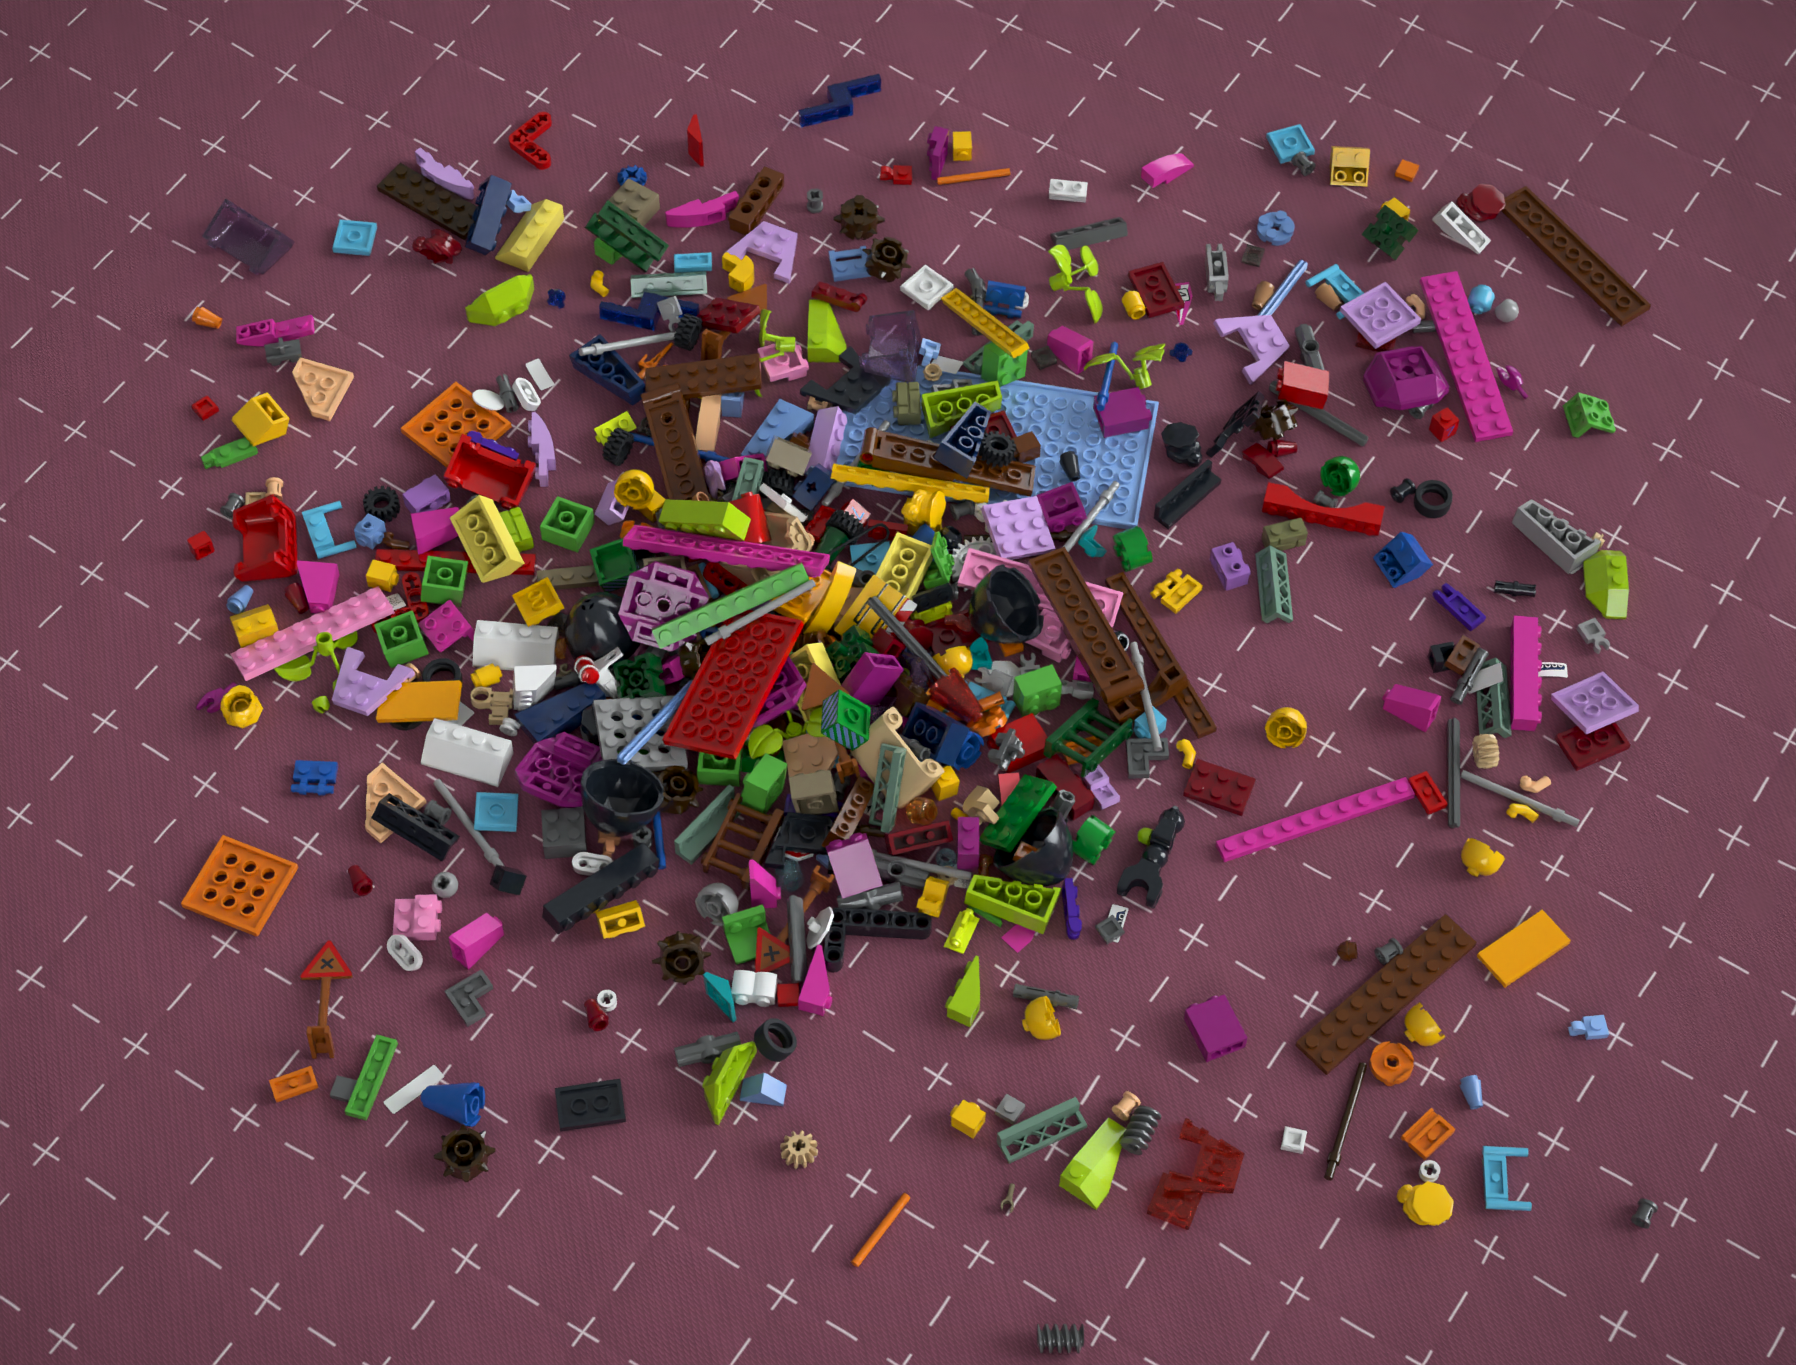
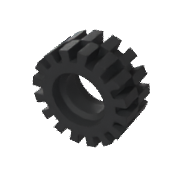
M687 313L681 317L678 328L675 330L676 334H674L675 346L688 351L694 348L701 333V318Z
M615 428L614 432L610 433L611 436H608V441L604 444L605 448H603L604 453L602 456L604 460L616 466H621L624 460L628 458L627 455L631 453L630 449L633 448L634 436L621 428Z
M992 431L989 434L986 433L980 444L979 457H982V461L987 460L986 464L988 465L993 463L992 466L996 467V464L999 467H1002L1003 464L1007 466L1008 463H1011L1016 450L1015 441L1013 439L1010 440L1011 437L1009 435L1006 437L1003 432L1002 434H999V431H995V434Z
M769 470V473L767 471L764 472L761 485L764 483L778 494L782 495L784 493L789 498H792L794 478L790 474L786 475L784 471L780 473V470H776V472ZM759 489L758 494L760 497H763V499L769 498Z
M376 486L374 491L369 489V494L365 493L363 506L366 515L369 513L384 521V523H386L385 520L387 519L391 522L392 517H397V513L399 514L400 503L394 489L391 490V487L388 486L386 489L384 486L378 489ZM377 502H389L384 508L374 507Z
M843 510L834 511L825 524L826 527L830 526L839 529L849 540L864 532L863 524L859 523L860 520L858 518L855 519L853 514L849 515L848 511H845V513ZM858 539L854 540L853 542L849 543L848 545H849V546L852 545V544L855 545V543L857 542Z

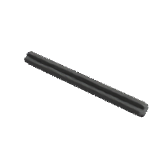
M1274 380L1270 384L1269 390L1278 395V391H1276L1277 381ZM1290 402L1357 444L1364 446L1368 442L1369 437L1324 409Z
M873 596L867 602L868 605L948 692L956 686V683L939 667L938 663L876 596Z
M1457 718L1447 721L1448 826L1453 829L1460 826V722Z

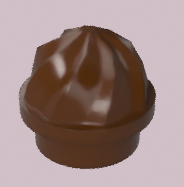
M1346 940L1340 943L1337 948L1338 956L1348 962L1352 961V959H1357L1356 942Z

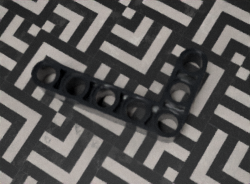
M833 908L834 917L829 931L825 935L824 960L826 970L834 973L842 969L846 935L923 940L931 935V917L926 913ZM838 919L841 920V922L835 923L833 922V920ZM855 921H862L861 924H856V923H854V922H855ZM877 922H882V923H884V924H883V925H876L875 923H877ZM902 923L905 924V926L900 927L897 926V924ZM918 925H925L926 927L920 928ZM837 938L839 939V941L834 942L831 941V939ZM832 957L838 958V960L831 961L829 959Z

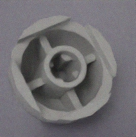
M717 882L705 886L695 899L697 910L704 919L707 916L714 921L711 922L713 925L723 926L722 917L736 913L738 910L739 901L737 895L729 886Z

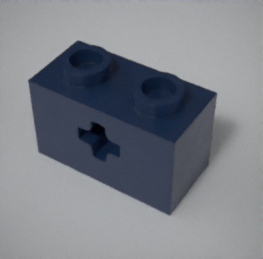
M820 463L815 467L811 465L805 473L806 479L803 482L800 480L793 489L795 493L792 497L810 511L817 506L836 481L831 479V472ZM815 482V489L812 490L810 488L812 486L811 483Z

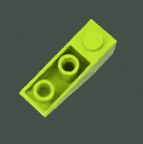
M975 956L972 962L969 961L964 970V973H966L964 978L958 980L954 996H949L945 1005L948 1018L968 1027H971L980 1010L979 956Z

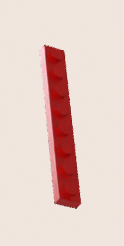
M376 550L375 560L396 565L397 571H425L428 556L468 561L467 573H477L467 552L426 551L418 554L417 550ZM520 554L525 564L512 574L535 575L536 554Z

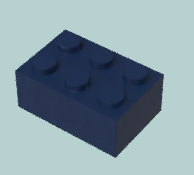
M915 702L901 735L910 740L915 739L919 741L920 745L929 748L931 751L930 758L954 766L970 728L934 707Z

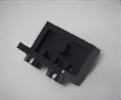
M945 583L927 590L926 588L918 590L912 596V599L917 604L915 608L917 613L953 601L955 597L950 583Z

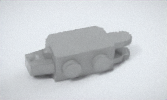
M1206 244L1205 270L1208 293L1214 292L1215 301H1223L1224 292H1227L1229 276L1226 251H1223L1222 244L1217 245V251H1212L1211 245Z

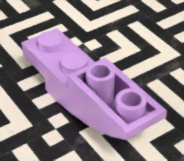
M421 147L415 151L416 161L421 167L423 176L464 199L472 200L474 198L473 184L469 180L464 179L457 169L455 170L450 165L444 168L441 163H437L429 152H425Z
M532 412V420H528V431L531 432V436H528V448H532L536 463H539V467H536L535 477L539 479L540 487H548V471L556 470L553 441L543 420L536 412Z

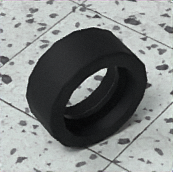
M1424 481L1419 484L1415 492V509L1427 518H1440L1446 515L1451 507L1452 491L1441 481ZM1429 492L1437 493L1445 501L1442 505H1429L1423 501L1422 495Z
M439 658L432 660L423 670V682H431L430 678L436 672L449 671L454 674L453 681L460 680L462 683L460 668L450 659Z
M777 1018L766 1020L754 1033V1042L759 1052L774 1062L785 1060L797 1047V1039L791 1027ZM768 1032L778 1037L783 1048L778 1047L772 1042Z

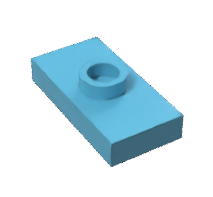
M712 253L674 254L675 273L712 271Z

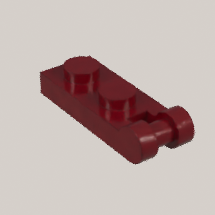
M820 281L811 293L813 298L853 312L860 311L862 305L867 301V296L864 293L855 294Z

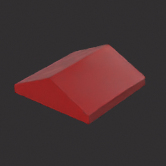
M694 114L687 128L688 152L700 167H703V142L697 114Z

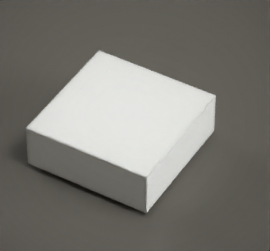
M1285 1126L1281 1150L1303 1154L1307 1131Z

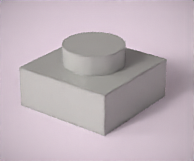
M1006 1094L995 1110V1115L1014 1125L1024 1111L1025 1104Z

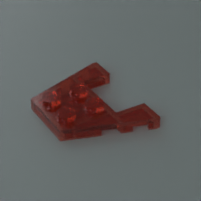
M1185 1118L1179 1138L1200 1144L1201 1149L1193 1176L1169 1170L1164 1191L1233 1194L1245 1153L1222 1139L1217 1140L1209 1135V1131L1203 1127L1199 1129L1192 1124L1193 1121Z

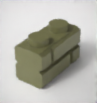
M897 382L896 390H892V402H896V406H893V418H897L898 425H919L921 423L919 383Z
M1302 518L1264 526L1261 539L1265 548L1272 546L1283 551L1295 548L1296 546L1306 545L1308 532Z

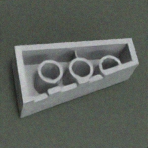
M1532 499L1518 507L1512 520V524L1567 574L1581 566L1586 559L1594 555L1601 544L1600 540L1596 538L1593 540L1586 536L1587 532L1582 529L1576 530L1568 525L1569 522L1567 520L1553 516L1552 511Z

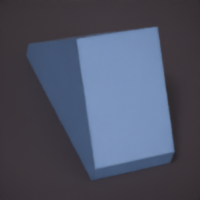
M745 392L722 394V416L741 418Z
M766 1073L743 1079L740 1101L783 1106L787 1085Z

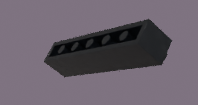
M644 843L640 844L543 905L542 918L557 934L570 930L574 924L580 920H586L591 913L598 909H603L613 899H619L629 889L639 886L643 880L655 876L658 872L659 858Z

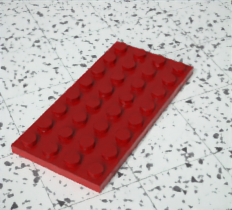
M747 610L726 619L722 626H728L753 611ZM766 613L730 633L731 636L723 640L721 638L712 643L662 739L664 744L736 760L804 626L803 621Z

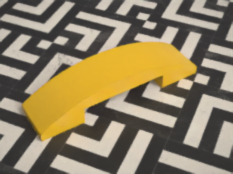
M837 561L829 577L831 582L815 614L808 619L802 631L803 634L818 631L819 629H823L826 633L829 631L848 596L856 572L855 567Z

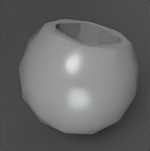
M1511 299L1504 300L1495 308L1497 319L1506 323L1515 320L1519 313L1517 303Z
M440 872L432 880V890L438 897L450 898L458 890V880L450 872Z

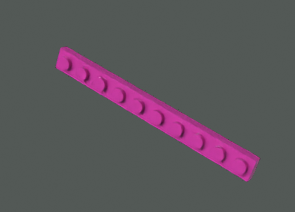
M1404 777L1216 841V847L1223 861L1227 862L1412 799L1415 793L1407 778Z

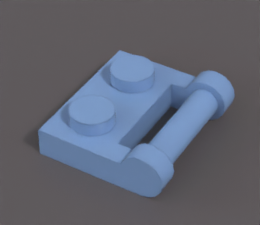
M866 246L838 252L834 250L828 251L834 282L871 277L866 271L867 267H865L867 254L862 251L863 248L866 249ZM861 256L859 259L836 262V259Z

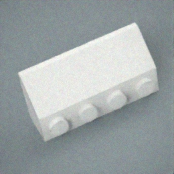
M477 620L473 644V667L481 668L493 663L494 666L498 665L500 670L514 671V666L555 665L560 641L558 627L539 625L528 627L527 624Z
M556 665L514 666V710L520 712L541 703L554 689Z
M434 718L426 735L421 764L498 787L514 754L512 741Z

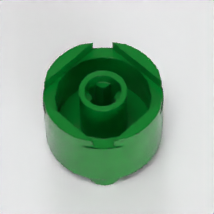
M1135 526L1112 536L1115 543L1113 546L1114 552L1117 557L1121 556L1123 560L1121 565L1125 572L1153 562L1151 550L1148 551L1147 538L1140 527Z
M1091 815L1076 833L1077 841L1072 840L1073 853L1089 864L1095 865L1101 856L1102 850H1106L1111 844L1115 831L1103 821Z

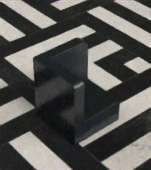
M1454 642L1430 646L1427 657L1433 673L1451 670L1444 666L1454 650Z
M496 864L489 884L498 891L520 895L527 876L518 869Z

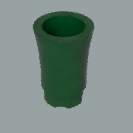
M830 526L826 527L814 552L829 554L833 549L849 539L839 529ZM846 546L837 550L830 556V566Z

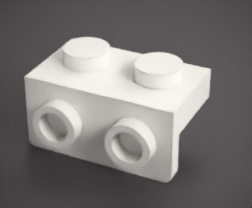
M1051 179L1049 199L1086 203L1088 182Z

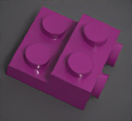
M934 126L933 132L929 133L927 144H930L927 150L930 164L929 171H932L933 180H937L942 173L948 155L949 129Z
M1073 482L1036 495L1050 532H1061L1066 526L1071 524L1079 525L1087 519L1085 509Z

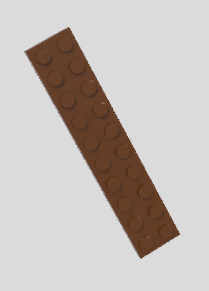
M1527 186L1504 198L1505 207L1502 212L1621 327L1650 310L1651 304Z
M1445 914L1403 950V954H1398L1301 1037L1295 1046L1325 1075L1329 1074L1472 950L1477 942Z

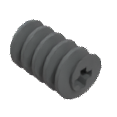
M1140 1105L1134 1109V1115L1131 1116L1127 1130L1124 1131V1137L1120 1140V1144L1125 1150L1136 1155H1142L1143 1152L1141 1150L1148 1149L1147 1143L1152 1140L1150 1135L1155 1133L1153 1128L1158 1127L1156 1120H1161L1162 1118L1161 1114L1151 1107Z
M1037 1324V1347L1040 1353H1043L1045 1347L1048 1348L1049 1353L1053 1352L1054 1347H1057L1058 1353L1062 1352L1063 1347H1066L1068 1353H1071L1072 1347H1075L1077 1353H1080L1081 1348L1084 1346L1083 1324H1081L1079 1330H1077L1075 1324L1071 1325L1070 1330H1068L1066 1324L1062 1325L1061 1330H1059L1057 1324H1053L1052 1330L1049 1329L1048 1324H1044L1042 1330L1039 1324Z

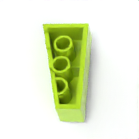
M998 380L922 394L921 407L929 438L931 439L950 431V426L956 425L974 402L990 410L991 413L1001 409L1002 394Z
M665 499L659 522L667 530L741 541L745 540L751 518L729 502Z
M974 875L967 889L964 904L1044 934L1058 901L1061 888H1044L1043 885L1038 884L1032 886L1021 884L1019 881L1006 882L1000 878Z

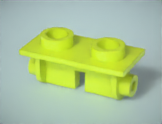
M626 411L594 428L597 434L595 436L597 442H601L605 446L604 444L608 441V436H611L610 433L614 432L615 428H621L627 432L636 429L637 427L629 413Z
M947 602L920 613L915 611L910 617L912 620L921 619L926 624L953 614L951 611L952 604Z
M967 908L963 912H959L944 944L945 948L964 954L980 918L974 916L972 909Z

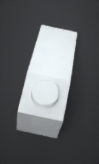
M1452 201L1442 207L1432 218L1446 234L1477 254H1480L1491 241Z

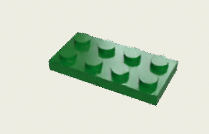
M1024 774L996 813L999 817L995 824L989 823L979 837V841L984 845L1011 853L1057 788L1056 785L1051 781Z

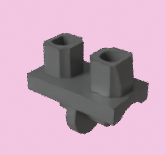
M281 337L278 338V343L264 345L267 363H271L272 366L280 365L284 360H289L292 363L298 362L299 358H302L299 339L283 342Z
M1009 728L1007 733H998L996 744L1000 748L999 750L990 749L988 753L990 762L998 764L1002 771H1007L1011 761H1015L1016 758H1023L1025 750L1022 748L1023 743L1015 736V729Z

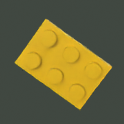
M548 577L512 595L528 627L537 625L543 619L556 615L560 610L564 609Z

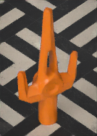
M669 343L650 361L644 362L648 356L647 354L639 360L638 366L642 370L637 375L641 380L645 378V368L656 367L673 343Z

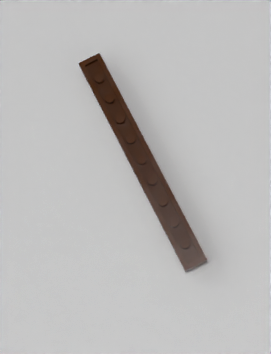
M1124 572L1106 578L1105 584L1109 589L1123 592L1119 607L1157 671H1160L1173 661L1177 662ZM1188 680L1189 686L1173 696L1199 739L1216 732L1217 727Z

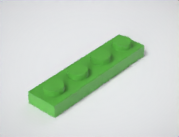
M376 1034L345 1109L346 1115L367 1121L397 1048V1040Z

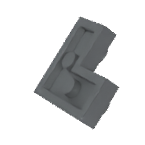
M1151 738L1126 740L1128 779L1149 778V760L1169 759L1168 738H1160L1161 751H1154Z
M481 969L444 992L461 1019L469 1027L486 1016L485 1011L476 999L493 990V985Z

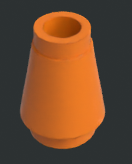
M196 307L192 321L197 325L219 329L222 318L204 307Z

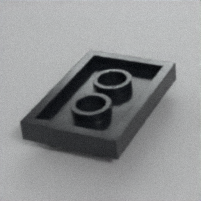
M621 1079L555 1088L560 1132L626 1122Z

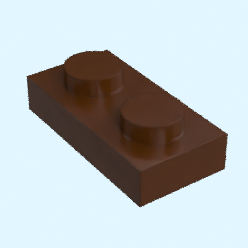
M1462 635L1444 666L1462 676L1480 645Z

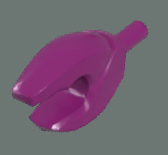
M1509 365L1505 367L1510 377L1500 366L1496 368L1498 376L1505 386L1512 391L1518 390L1524 399L1528 398V395L1521 387L1524 384L1522 376L1516 368Z
M232 682L224 690L217 688L208 692L200 699L196 709L199 711L210 702H214L207 709V712H217L221 709L223 696L230 689L237 686L236 683Z

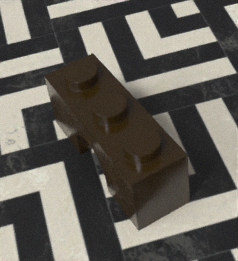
M901 673L885 696L897 697L894 707L905 717H909L915 702L927 705L930 697L921 686L912 682L913 679L910 676Z

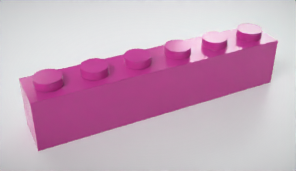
M1514 615L1510 626L1511 729L1535 731L1537 724H1541L1542 712L1538 711V706H1541L1542 695L1538 694V689H1541L1542 678L1538 677V672L1541 671L1542 661L1538 660V655L1541 654L1542 644L1538 643V638L1541 637V626H1538V617Z

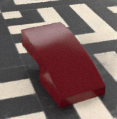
M1257 442L1242 451L1243 458L1256 465L1257 472L1268 479L1284 470V466L1278 459Z

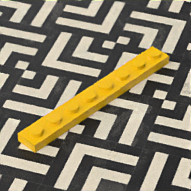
M955 288L941 297L944 305L1013 359L1029 349L1028 343L959 289Z
M834 463L831 473V479H835L838 482L850 481L857 485L869 484L877 488H894L897 491L908 490L916 492L919 489L932 493L940 491L944 493V496L952 497L955 500L967 499L975 503H988L990 487Z

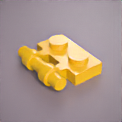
M1178 568L1174 572L1168 573L1166 579L1162 583H1157L1154 586V590L1150 593L1154 599L1159 595H1163L1161 603L1175 614L1191 601L1203 587V585L1188 574L1182 579L1180 577L1182 571ZM1171 584H1175L1171 590L1168 588Z

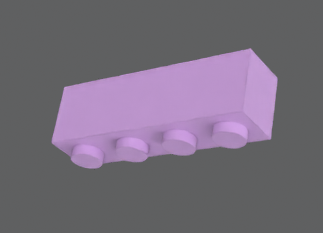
M838 406L818 410L809 446L812 455L804 474L811 465L815 467L818 463L832 473L833 463H837L840 454V446L843 440L845 425L847 424V417Z

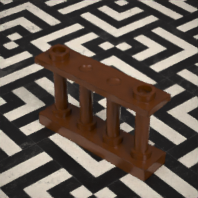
M737 793L735 798H731L727 806L729 811L709 852L704 853L701 864L703 872L706 874L710 867L714 866L739 876L742 888L750 891L749 864L747 868L741 869L715 857L719 848H723L747 858L748 861L754 860L762 866L784 820V812L775 808L773 814L767 815L742 805L741 794ZM737 812L764 822L767 827L764 832L761 831L759 833L736 824L733 820ZM728 830L756 840L758 843L756 850L750 851L725 841L724 838Z

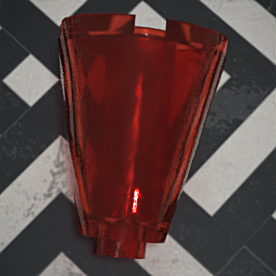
M955 667L948 670L951 673L946 677L942 675L930 688L929 700L969 724L972 722L977 723L983 717V707L959 670Z

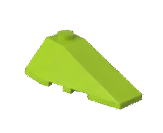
M809 300L808 362H840L839 355L846 350V343L830 303L821 300Z
M1108 1117L1060 1175L1059 1186L1097 1210L1109 1193L1122 1149L1120 1140L1124 1137V1131L1127 1129Z

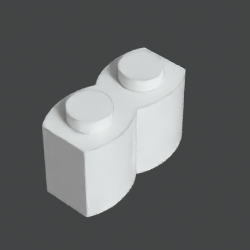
M735 970L731 989L733 1001L739 1005H746L748 1003H756L761 1007L774 1005L778 984L777 974Z

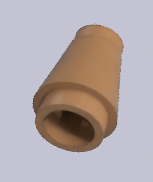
M1261 281L1260 284H1257L1252 303L1254 309L1262 310L1274 294V286L1271 283Z
M1323 283L1316 289V298L1333 311L1342 305L1331 285Z

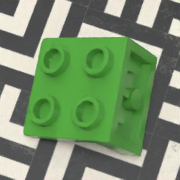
M1578 392L1563 405L1573 437L1579 438L1591 427L1610 433L1616 431L1614 420L1609 411V405L1603 399Z
M939 531L935 532L930 549L934 561L931 562L925 575L924 585L926 590L949 583L952 568L955 564L952 554H949L947 551L946 539L941 537Z
M759 905L722 917L723 931L735 963L741 964L754 960L756 958L757 929L760 927L770 933L766 923L764 906Z

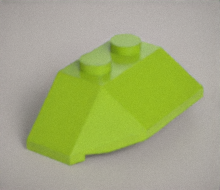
M532 275L515 276L481 294L471 305L465 308L467 320L471 323L497 326L528 310L534 292Z
M1600 550L1583 562L1585 596L1602 613L1605 619H1626L1629 594L1626 556L1621 551Z
M753 1041L724 1050L720 1058H715L711 1075H707L703 1081L704 1096L714 1123L717 1125L720 1124L757 1053V1048Z

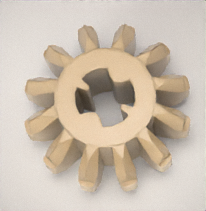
M1493 734L1475 736L1472 750L1476 766L1484 769L1497 766L1500 753L1495 736Z
M803 1130L800 1131L799 1135L792 1131V1137L785 1135V1143L780 1145L782 1150L781 1157L786 1159L787 1165L794 1163L795 1169L798 1168L799 1164L806 1168L807 1162L813 1163V1156L818 1155V1150L816 1149L817 1141L812 1140L811 1133L804 1136Z

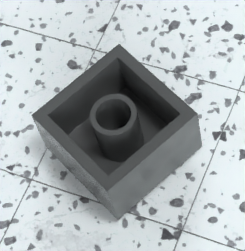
M583 807L541 810L545 859L574 857L579 852H587Z

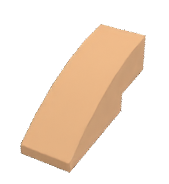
M722 394L702 397L695 440L698 450L704 452H714L720 426Z

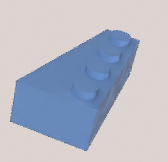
M779 399L742 451L741 456L764 453L765 456L774 435L788 441L793 432L797 434L799 432L803 434L807 431L810 432L814 428V414Z

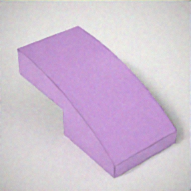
M1100 765L1097 766L1094 772H1090L1083 778L1087 788L1093 792L1094 799L1102 810L1120 802V796L1109 783V777Z

